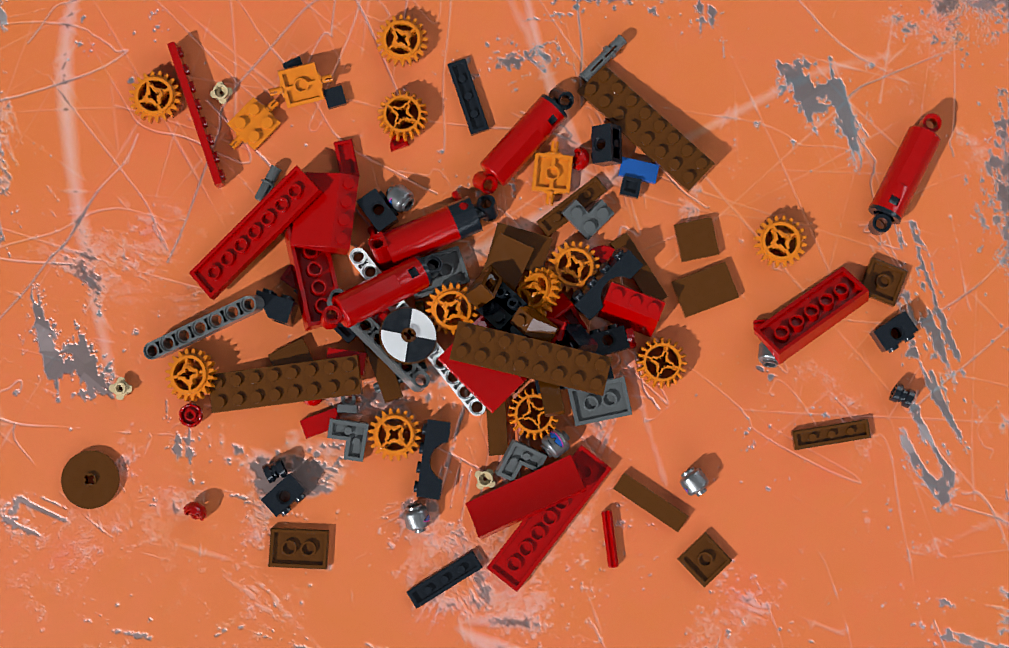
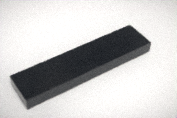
M466 59L447 64L471 136L488 131L489 127Z
M471 551L406 593L417 609L483 567L474 552Z

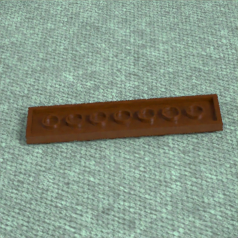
M605 65L577 90L578 94L610 123L621 126L622 133L688 193L715 165L713 161Z
M458 321L449 359L603 396L612 357Z
M359 355L213 374L218 379L212 380L215 387H209L212 413L363 394Z

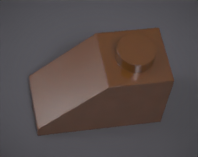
M491 265L487 267L469 286L465 294L469 303L479 309L495 298L503 278Z
M532 306L519 307L510 322L524 335L550 343L559 330L555 324Z

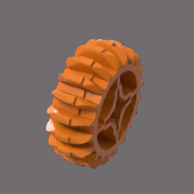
M399 90L398 96H395V93L392 92V98L390 99L386 96L385 100L387 103L381 102L380 106L382 108L377 110L380 114L377 116V120L382 121L379 127L384 128L383 133H389V138L391 139L396 135V141H399L401 136H403L404 141H407V136H410L413 140L414 133L421 135L419 129L425 130L426 127L423 123H428L426 118L428 111L425 110L427 108L426 104H421L422 98L416 99L417 95L415 93L410 97L408 90L405 92V95H402V91ZM399 103H405L402 107L395 106ZM412 106L418 111L417 120L410 114ZM389 112L396 118L394 126L387 120ZM403 113H406V118L403 117V119H401L399 115H403ZM405 124L411 126L406 129H400Z
M660 337L659 343L656 338H653V345L647 341L645 342L648 347L647 349L643 346L640 347L644 354L637 353L636 355L642 358L635 361V364H641V367L637 368L636 371L640 372L643 370L644 373L640 375V378L642 379L645 376L648 378L645 384L652 380L653 388H655L657 383H659V389H663L664 383L667 388H670V381L674 385L678 383L675 377L680 380L683 379L679 372L685 373L687 371L685 368H682V365L688 364L687 361H682L687 355H680L679 352L683 350V347H680L678 350L675 348L678 342L670 345L671 338H668L666 343H664V337ZM663 348L658 357L648 355L652 349ZM669 350L674 354L677 365L669 361ZM664 356V363L667 366H662L659 370V363L656 360H660ZM646 361L655 366L654 376L648 371ZM664 369H672L675 371L673 375L668 378H660V375L662 374V371Z
M532 388L531 394H528L527 389H525L524 397L520 393L517 394L520 399L519 401L514 398L512 399L516 406L509 405V409L514 410V413H508V417L514 416V419L510 420L509 423L513 424L516 422L517 425L513 430L516 431L520 428L519 436L526 432L525 439H529L530 434H533V440L537 439L536 434H539L542 439L544 437L542 432L545 431L546 434H550L548 428L556 429L552 422L558 423L559 419L550 416L548 423L542 428L540 416L545 414L544 408L535 407L531 399L537 398L542 400L541 393L535 394V388ZM526 400L528 411L518 416L519 406ZM530 405L533 409H535V411L543 410V412H540L537 415L538 424L536 423L535 419H532L530 417L524 418L525 416H528V414L531 413ZM531 420L536 430L527 429L520 422Z

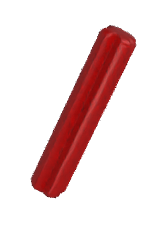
M605 510L601 514L607 562L609 568H616L619 566L613 516L611 510Z

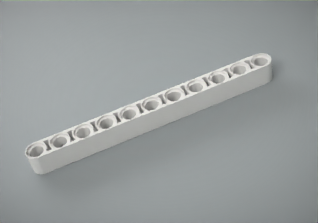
M354 248L350 252L349 257L352 264L365 280L372 278L366 276L368 268L375 269L374 276L382 273L362 248ZM357 253L364 255L363 260L360 262L354 261V256ZM403 300L396 307H389L388 309L392 312L398 308L409 306ZM436 342L433 352L427 357L469 412L474 416L482 415L486 407L483 405V409L480 412H474L472 404L480 401L472 393L468 397H462L460 390L465 386L459 380L450 382L448 375L451 372L445 366L438 367L436 365V360L444 352Z

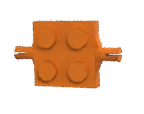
M314 61L278 70L280 87L269 89L271 97L282 94L287 108L323 100V83L333 81L331 73L320 76Z
M253 97L227 123L237 136L229 145L235 150L243 142L256 151L281 125L272 113L279 103L273 99L265 106Z
M551 141V152H535L532 191L545 193V205L547 206L549 205V198L550 206H553L554 195H569L573 156L558 153L559 141H556L555 148V141Z

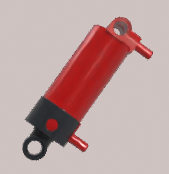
M453 191L451 195L454 202L384 233L382 231L377 233L375 227L370 226L368 228L370 235L368 240L369 247L379 269L386 271L416 255L422 256L457 240H462L483 231L480 221H492L496 219L499 213L494 197L483 195L478 198L476 204H472L469 196L461 198L458 191Z

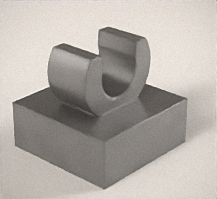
M345 396L341 397L342 404L337 405V412L358 414L359 406L354 405L356 397L352 396L350 403H346Z

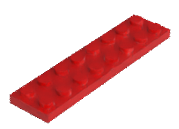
M296 165L189 274L209 298L215 300L322 191Z
M582 445L577 449L572 458L587 491L523 520L486 567L516 592H518L612 469Z

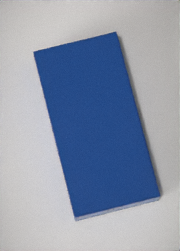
M622 157L618 176L642 179V182L655 184L659 166L649 162Z

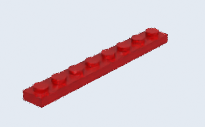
M175 42L168 43L167 45L214 185L217 188L224 187L226 176L223 169H219L218 163L220 159L217 151H213V138L211 134H207L206 127H208L205 116H201L200 110H202V105L199 98H195L194 92L197 91L193 81L190 82L188 75L191 74L187 63H183L182 58L185 57L181 46L178 47Z

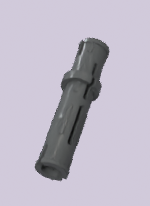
M618 35L608 46L605 45L603 51L579 74L582 80L588 82L611 58L614 59L616 57V53L627 41L621 35ZM615 46V48L605 57V55ZM601 60V62L591 71V69Z

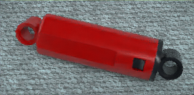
M559 87L553 88L549 96L542 94L481 161L480 166L484 171H479L474 175L472 180L474 187L485 194H492L496 191L498 184L505 186L568 117L564 110L572 107L574 103L573 94Z
M927 114L920 120L918 126L913 125L909 127L868 210L874 217L869 221L868 228L873 235H882L891 228L892 224H900L940 144L941 139L936 132L940 129L942 120L937 114ZM926 121H930L933 124V128H929L926 125ZM877 220L883 223V229L877 227Z
M432 254L428 255L423 261L420 256L416 255L332 297V305L327 306L321 314V325L331 330L335 329L341 322L343 326L350 328L432 286V278H435L443 267L442 259ZM427 264H433L436 269H430ZM332 314L335 316L336 320L330 321L327 319L326 315Z

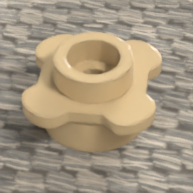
M218 82L210 92V96L219 100L220 104H225L229 95L233 94L232 88H227L223 82Z
M119 377L115 384L109 386L110 392H113L118 400H123L124 396L131 393L133 389L131 385L125 382L123 377Z
M487 469L483 472L479 470L475 472L478 489H483L484 487L493 488L495 486L492 476L494 474L493 470Z

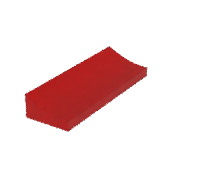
M292 222L283 233L304 329L308 331L323 327L320 323V317L323 310L328 306L327 299L334 289L339 288L330 252L290 246ZM327 314V315H326V317H327L328 320H330V321H335V320H336V318H335L334 315H332V314Z
M841 267L755 328L754 334L768 348L777 362L781 364L868 302L869 290L847 269Z
M568 455L465 504L478 538L484 539L586 492L587 489L572 456Z

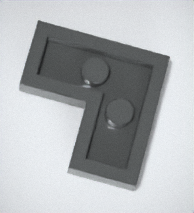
M576 199L561 212L586 240H589L615 214L601 199L588 212Z
M330 418L327 438L346 440L343 459L363 462L369 424L366 422Z
M512 439L495 473L505 479L514 481L522 465L536 471L544 464L547 454Z

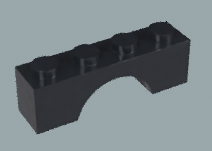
M622 246L616 249L612 257L600 265L599 271L594 276H590L581 289L573 293L570 301L584 317L591 320L603 308L601 293L605 284L615 277L631 279L641 269L643 264L627 248Z
M428 419L427 423H423L422 434L425 435V440L420 443L419 454H422V461L417 463L416 473L420 474L419 481L415 480L413 492H417L416 497L440 500L443 480L438 478L432 471L430 459L433 451L439 445L449 442L450 422Z

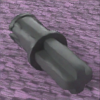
M274 165L270 166L265 178L261 180L262 184L255 195V199L261 201L275 187L274 184L280 172H282L281 169Z

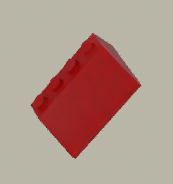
M304 172L322 193L293 221L290 246L347 255L350 250L359 176L343 173Z
M482 315L472 323L495 329ZM453 343L438 357V360L491 413L497 410L528 379L450 360Z

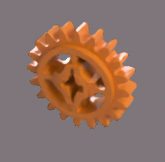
M400 14L399 20L392 16V22L387 19L385 20L387 26L380 25V29L383 32H377V36L380 38L376 39V44L380 45L377 47L378 52L383 51L381 57H387V63L394 60L395 67L398 65V62H401L402 67L405 66V62L412 66L411 60L414 59L416 62H419L418 55L424 57L422 50H427V45L423 43H427L428 38L423 36L427 35V31L422 30V23L417 25L418 21L416 18L411 22L410 15L405 20L402 14ZM398 28H408V29H410V30H409V31H408V30H407V31H402V30H399ZM391 33L394 38L391 45L387 46V39ZM416 35L417 44L413 49L411 47V41L413 40V37ZM398 37L402 40H405L406 45L402 42H399ZM404 51L406 54H397L394 52Z
M151 71L150 76L143 73V80L137 77L139 83H132L135 90H129V93L133 95V97L128 98L133 103L130 107L133 110L137 109L135 114L137 116L141 115L143 121L148 117V122L151 124L154 119L160 124L161 118L167 122V115L174 117L172 111H179L176 104H182L177 99L182 97L181 92H177L180 86L175 85L176 80L174 78L170 79L169 74L163 77L161 71L158 72L157 76L154 71ZM154 84H163L167 88L159 89L156 88ZM147 89L143 99H141L144 90ZM153 91L157 94V99H156L157 102H156L155 100H153V99H154V93H153ZM170 95L168 103L164 106L166 99ZM144 106H155L157 111L147 110Z
M777 215L774 216L773 221L767 218V225L763 222L760 224L763 230L757 229L755 231L759 236L753 238V240L758 241L753 247L760 249L756 255L763 254L761 261L768 259L767 266L773 262L775 263V268H778L780 263L783 268H786L787 262L792 266L794 265V260H800L798 254L803 255L805 253L801 248L807 246L806 243L802 242L807 236H801L804 228L798 230L799 222L793 225L792 217L788 221H786L785 215L780 220ZM777 227L785 228L790 233H783ZM770 231L772 234L771 242L766 245V235ZM778 239H782L784 242L782 244H777L776 241ZM794 239V249L790 253L789 242ZM776 250L783 256H776L770 251Z
M572 241L570 247L564 242V249L557 246L559 253L552 252L551 254L555 258L548 259L553 265L547 267V269L553 270L554 274L559 277L557 280L561 284L558 287L563 288L565 286L566 293H568L570 288H572L573 293L577 288L581 289L585 285L586 280L597 273L595 268L600 267V265L594 263L599 257H592L595 250L588 252L589 245L582 248L581 241L578 246H575V242ZM572 251L581 253L586 259L577 260L573 256ZM565 254L566 265L558 269L559 261ZM571 260L579 266L576 268V273L573 270H569ZM589 266L588 274L582 280L581 271L584 267ZM570 274L574 278L575 283L564 280L561 275Z
M542 267L541 270L536 268L535 273L530 270L528 277L524 275V281H519L520 287L516 288L515 291L518 292V296L528 306H532L546 317V312H552L551 307L557 306L555 301L560 299V296L557 294L562 289L558 287L561 284L557 280L559 277L553 271Z
M450 281L448 287L441 283V290L435 287L436 294L429 293L432 300H426V304L430 305V307L425 308L426 312H431L428 316L430 319H433L434 325L438 324L436 330L440 331L444 328L445 335L448 330H451L452 335H454L458 325V321L450 323L448 320L461 318L459 321L474 323L471 317L478 316L473 311L476 310V307L470 304L465 296L467 286L465 285L460 289V283L457 282L455 287H453ZM448 294H456L451 299L442 298ZM463 298L467 303L466 313L460 308ZM437 304L443 308L441 318L436 313ZM454 305L456 310L449 312L448 306L452 307Z
M186 348L185 353L178 351L179 357L172 356L174 363L168 362L171 369L165 370L166 373L170 374L165 380L171 381L167 388H174L171 394L177 395L178 399L184 398V401L190 402V400L197 401L198 398L204 399V393H211L208 388L215 387L212 380L218 379L213 376V373H216L218 370L212 369L216 363L209 361L211 356L205 355V351H199L195 348L192 351ZM194 360L199 362L202 369H199L197 365L194 364ZM181 381H184V383L188 386L189 390L183 387Z
M389 408L388 415L382 411L383 417L375 416L378 422L370 423L374 426V429L368 430L369 433L373 434L368 440L375 442L370 447H378L375 454L383 452L382 459H385L387 455H389L390 461L394 459V456L400 461L401 455L407 459V452L409 451L414 454L412 447H419L415 443V440H421V437L416 436V433L421 432V429H415L419 422L412 423L414 416L411 415L407 418L408 411H404L401 415L400 408H397L396 413H393V410ZM391 419H400L403 421L400 425L391 426L389 423H387V421ZM381 427L386 432V438L382 443L379 437ZM407 427L410 429L409 442L403 436ZM392 430L395 432L399 430L398 439L390 438L392 436V434L390 433ZM393 443H398L403 447L397 451L387 449Z

